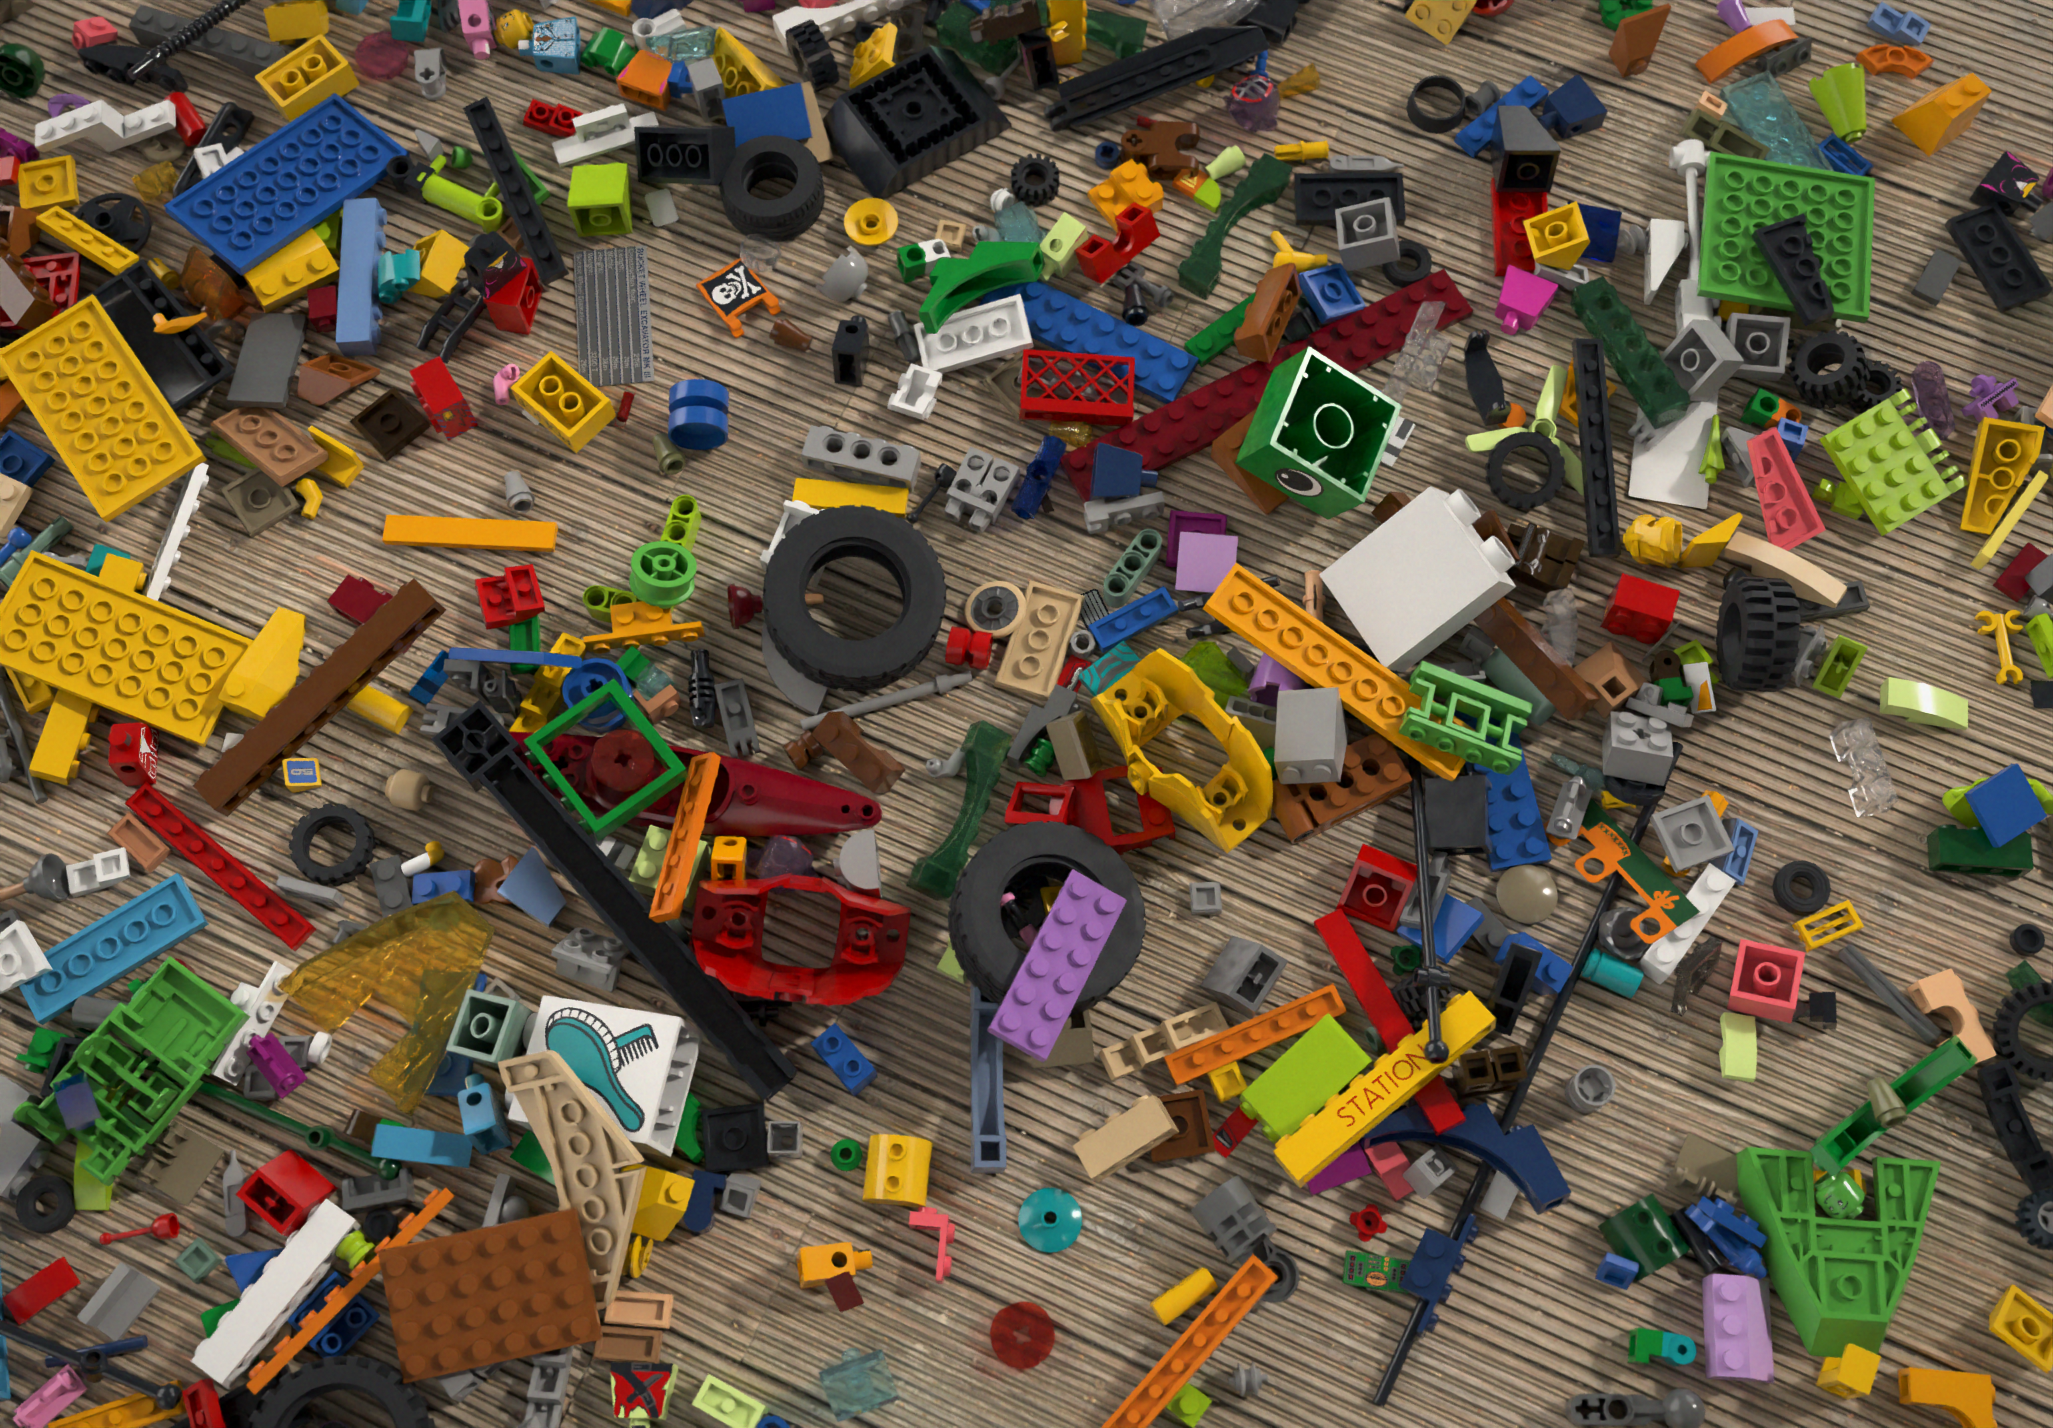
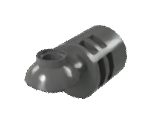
M1237 1175L1208 1194L1190 1212L1208 1236L1211 1235L1214 1239L1215 1247L1218 1250H1222L1228 1265L1238 1261L1243 1266L1254 1254L1268 1268L1277 1270L1281 1276L1280 1283L1272 1285L1261 1297V1300L1269 1303L1282 1302L1290 1298L1296 1291L1300 1281L1299 1268L1295 1260L1287 1252L1277 1249L1269 1238L1278 1230L1277 1226L1269 1221L1266 1211L1258 1206L1255 1196L1241 1177Z

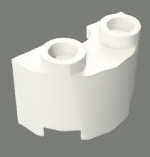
M911 364L907 373L901 374L898 382V389L900 390L896 394H891L888 409L918 419H928L937 401L934 396L938 385L942 383L943 373Z

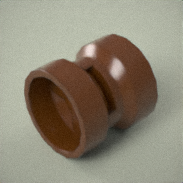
M809 730L802 733L797 741H790L783 746L784 751L798 771L806 767L809 760L818 759L824 755L820 745Z

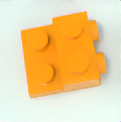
M1133 159L1110 171V178L1089 190L1087 198L1116 233L1117 224L1114 218L1133 202L1152 210L1153 214L1163 209L1164 190L1158 182L1152 183L1148 179L1149 174L1146 167L1142 163L1136 164Z

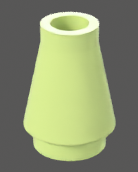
M1237 145L1233 147L1228 146L1204 169L1206 174L1215 181L1218 178L1242 170V166L1246 164V159Z

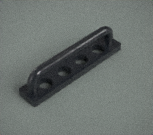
M228 101L224 103L197 148L221 143L227 155L232 149L240 145L255 119L252 111L238 107L234 102ZM228 128H237V131L233 135H224L225 131ZM194 153L173 187L172 199L204 179L199 177L201 171Z

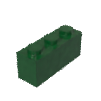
M1944 824L1938 826L1927 836L1929 871L2021 878L2034 869L2031 834L2021 833L2001 847L1992 846L1982 826L1957 829L1956 825Z

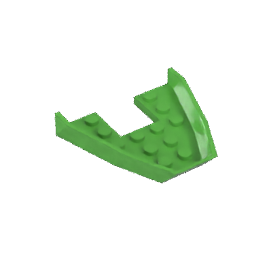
M1746 1147L1736 1153L1738 1190L1748 1217L1760 1224L1757 1230L1768 1237L1762 1248H1760L1773 1286L1809 1355L1842 1358L1845 1346L1849 1343L1878 1355L1902 1301L1913 1269L1941 1161L1889 1157L1873 1158L1876 1221L1816 1217L1811 1152Z

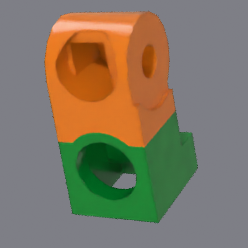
M1759 388L1747 401L1740 421L1749 425L1754 422L1770 429L1776 427L1781 417L1799 423L1802 412L1796 406Z

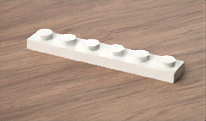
M201 463L190 470L186 476L142 595L158 601L161 592L165 593L170 584L171 577L167 576L170 567H175L181 554L177 550L180 541L184 542L190 531V526L187 525L190 516L195 515L200 501L196 500L199 490L203 491L209 480V476L206 475L209 465Z

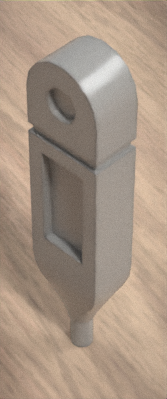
M1336 155L1330 159L1329 171L1331 173H1387L1395 168L1403 169L1404 165L1395 164L1383 156Z
M231 1150V1160L223 1175L225 1226L228 1235L242 1238L247 1235L250 1228L249 1208L235 1194L246 1183L247 1177L236 1159V1150Z

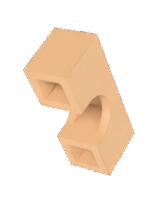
M1952 968L1921 979L1907 988L1916 1007L1925 1015L1940 1013L1950 1020L1953 1027L1951 1037L1956 1034L1978 1059L1973 1066L1997 1055L1994 1051L1995 1046L1992 1038L1984 1032L1979 1022L1978 1011L1969 1003L1964 993V985L1961 979L1954 974ZM1947 1040L1941 1042L1940 1044H1938V1045H1936V1046L1939 1047L1941 1044H1943V1043L1946 1042Z

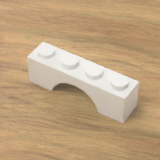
M1709 863L1685 894L1700 913L1656 942L1649 944L1646 953L1640 957L1634 967L1644 971L1646 976L1661 985L1671 975L1736 881Z

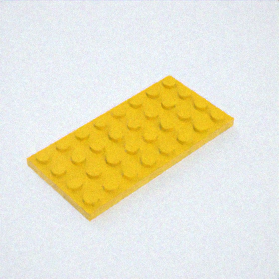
M93 294L0 350V365L100 517L106 523L207 460Z
M33 550L29 553L0 604L1 666L202 747L206 746L225 709V706L218 700V697L231 671L254 641Z

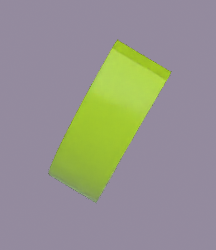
M98 1083L100 1086H102L104 1089L110 1092L105 1098V1100L110 1103L114 1099L115 1094L119 1090V1088L113 1089L106 1085ZM127 1092L124 1093L120 1103L116 1106L119 1111L125 1105ZM79 1139L77 1141L74 1167L75 1210L109 1211L113 1183L110 1186L104 1185L80 1166L81 1160H87L94 1151Z

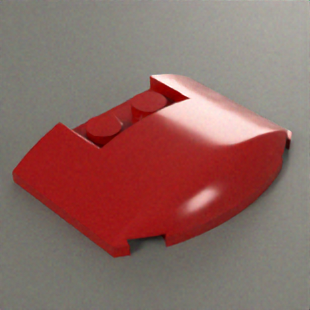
M71 252L22 259L24 267L37 277V283L50 293L49 298L57 306L47 321L77 302L82 260L81 253ZM0 306V327L10 331L27 330L15 325Z

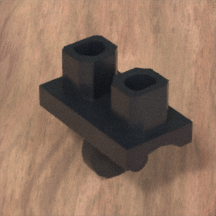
M734 992V999L742 1008H759L747 1009V1014L751 1018H759L760 1027H767L768 1018L779 1017V1008L767 1007H792V1002L778 998V992H775L774 1001Z

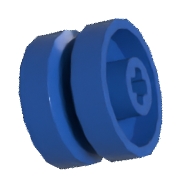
M602 658L583 660L581 669L572 668L566 675L562 688L564 701L569 709L612 679L618 682L634 703L635 699L632 695V687L620 666L608 659ZM610 700L578 722V724L588 731L604 733L614 731L625 724L627 720Z

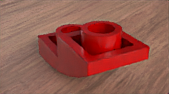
M532 99L524 116L523 126L552 135L572 137L576 133L572 119L580 117L584 113L559 103L555 108Z
M61 1257L30 1277L2 1299L18 1325H22L30 1321L50 1304L61 1300L80 1285L81 1282L66 1258Z

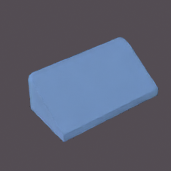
M1739 818L1723 819L1721 822L1735 850L1733 853L1709 861V863L1736 881L1734 884L1743 886L1758 830Z

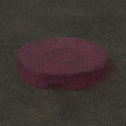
M381 31L366 36L358 44L355 51V59L359 69L370 79H392L401 74L409 62L407 45L403 40H393L391 32Z

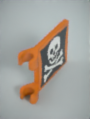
M742 257L696 284L697 289L723 320L734 338L744 334L742 324L737 316L760 302H763L772 316L781 312V308L778 306V299L770 293Z

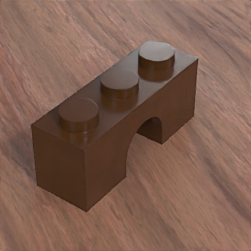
M844 711L828 712L811 735L873 793L889 792L906 769L886 750H878L869 745L860 736L864 730Z

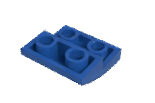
M337 1270L334 1271L287 1321L300 1332L302 1328L298 1324L313 1309L319 1313L328 1304L324 1298L337 1285L343 1289L349 1282ZM358 1293L309 1341V1345L323 1358L343 1356L381 1315Z

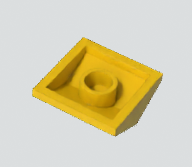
M1738 512L1693 538L1677 562L1679 568L1712 566L1743 517L1741 513Z
M2011 1284L1989 1315V1330L2047 1374L2053 1366V1314L2014 1284Z

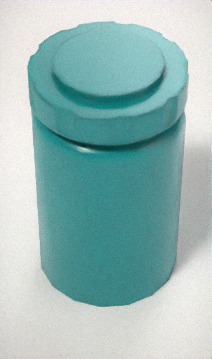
M1594 948L1585 962L1581 976L1587 979L1590 977L1593 982L1632 999L1641 983L1644 971L1606 953L1601 954L1600 950Z

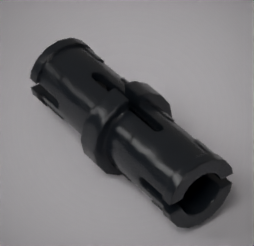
M1684 1206L1669 1215V1218L1703 1267L1704 1272L1708 1273L1724 1262L1719 1258L1706 1238L1708 1235L1685 1214L1688 1208Z

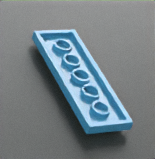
M176 873L44 952L43 954L53 970L19 985V988L37 1022L43 1025L72 1008L78 997L95 994L206 927L209 923L183 877Z

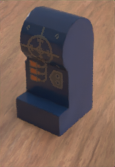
M694 1170L692 1179L695 1182L686 1212L684 1213L685 1225L691 1231L697 1234H705L714 1227L715 1215L713 1209L718 1190H725L727 1176Z

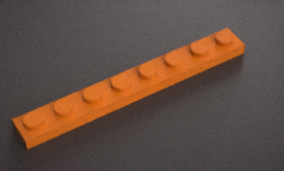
M446 1187L441 1192L437 1188L434 1189L422 1201L426 1207L417 1216L411 1212L398 1225L402 1231L393 1240L387 1236L373 1250L377 1256L369 1264L363 1260L349 1274L352 1280L343 1289L337 1285L324 1298L328 1304L319 1313L313 1309L298 1324L302 1330L293 1339L287 1335L273 1349L277 1355L268 1364L262 1360L247 1374L251 1380L246 1386L256 1395L381 1271L378 1252L383 1249L408 1244L455 1196Z
M1252 1254L1101 1428H1148L1279 1277Z

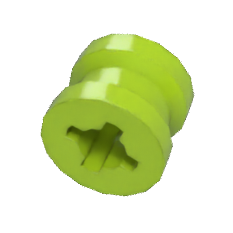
M357 1230L340 1243L335 1255L339 1259H345L349 1262V1268L353 1270L363 1260L368 1264L376 1255L373 1250L377 1246L373 1243H367L364 1240V1234Z

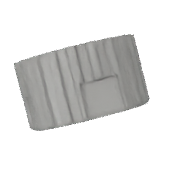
M1081 630L1072 634L1070 638V651H1072L1073 655L1084 659L1094 653L1096 641L1091 632ZM1085 640L1089 643V647L1081 650L1077 647L1076 642Z

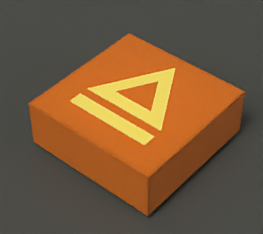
M1182 169L1172 181V187L1194 199L1195 193L1210 176L1199 170L1197 177H1190L1191 170Z

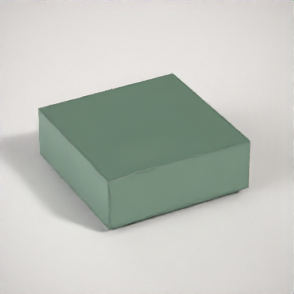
M198 1237L174 1262L195 1284L199 1285L223 1260L202 1238Z

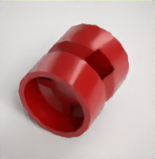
M952 626L946 647L945 663L962 666L967 662L970 668L987 670L993 645V633L976 631L974 634H971L969 629Z

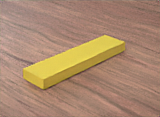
M2039 470L2028 482L1970 565L1979 570L1990 561L2048 480L2047 474Z

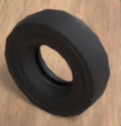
M1400 240L1398 243L1400 257L1409 256L1417 262L1415 270L1411 272L1402 271L1398 268L1396 261L1382 264V270L1386 279L1393 285L1405 288L1428 277L1432 268L1431 255L1428 249L1421 243L1413 240Z
M1805 860L1792 861L1784 865L1775 875L1772 885L1773 894L1778 904L1787 912L1795 915H1811L1819 911L1828 901L1831 891L1829 878L1824 870L1816 864ZM1796 877L1807 879L1812 885V895L1806 899L1795 896L1790 888L1792 879Z
M53 1175L39 1176L28 1182L20 1191L16 1201V1214L20 1223L28 1230L40 1234L54 1233L64 1228L73 1219L76 1212L74 1187L66 1179ZM53 1192L58 1198L57 1209L53 1214L42 1217L36 1211V1202L41 1195Z

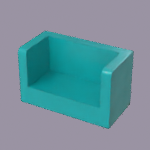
M399 0L397 15L391 16L389 21L393 40L425 42L432 0Z

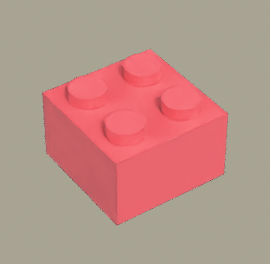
M1741 939L1727 1010L1791 1023L1796 1009L1805 952Z

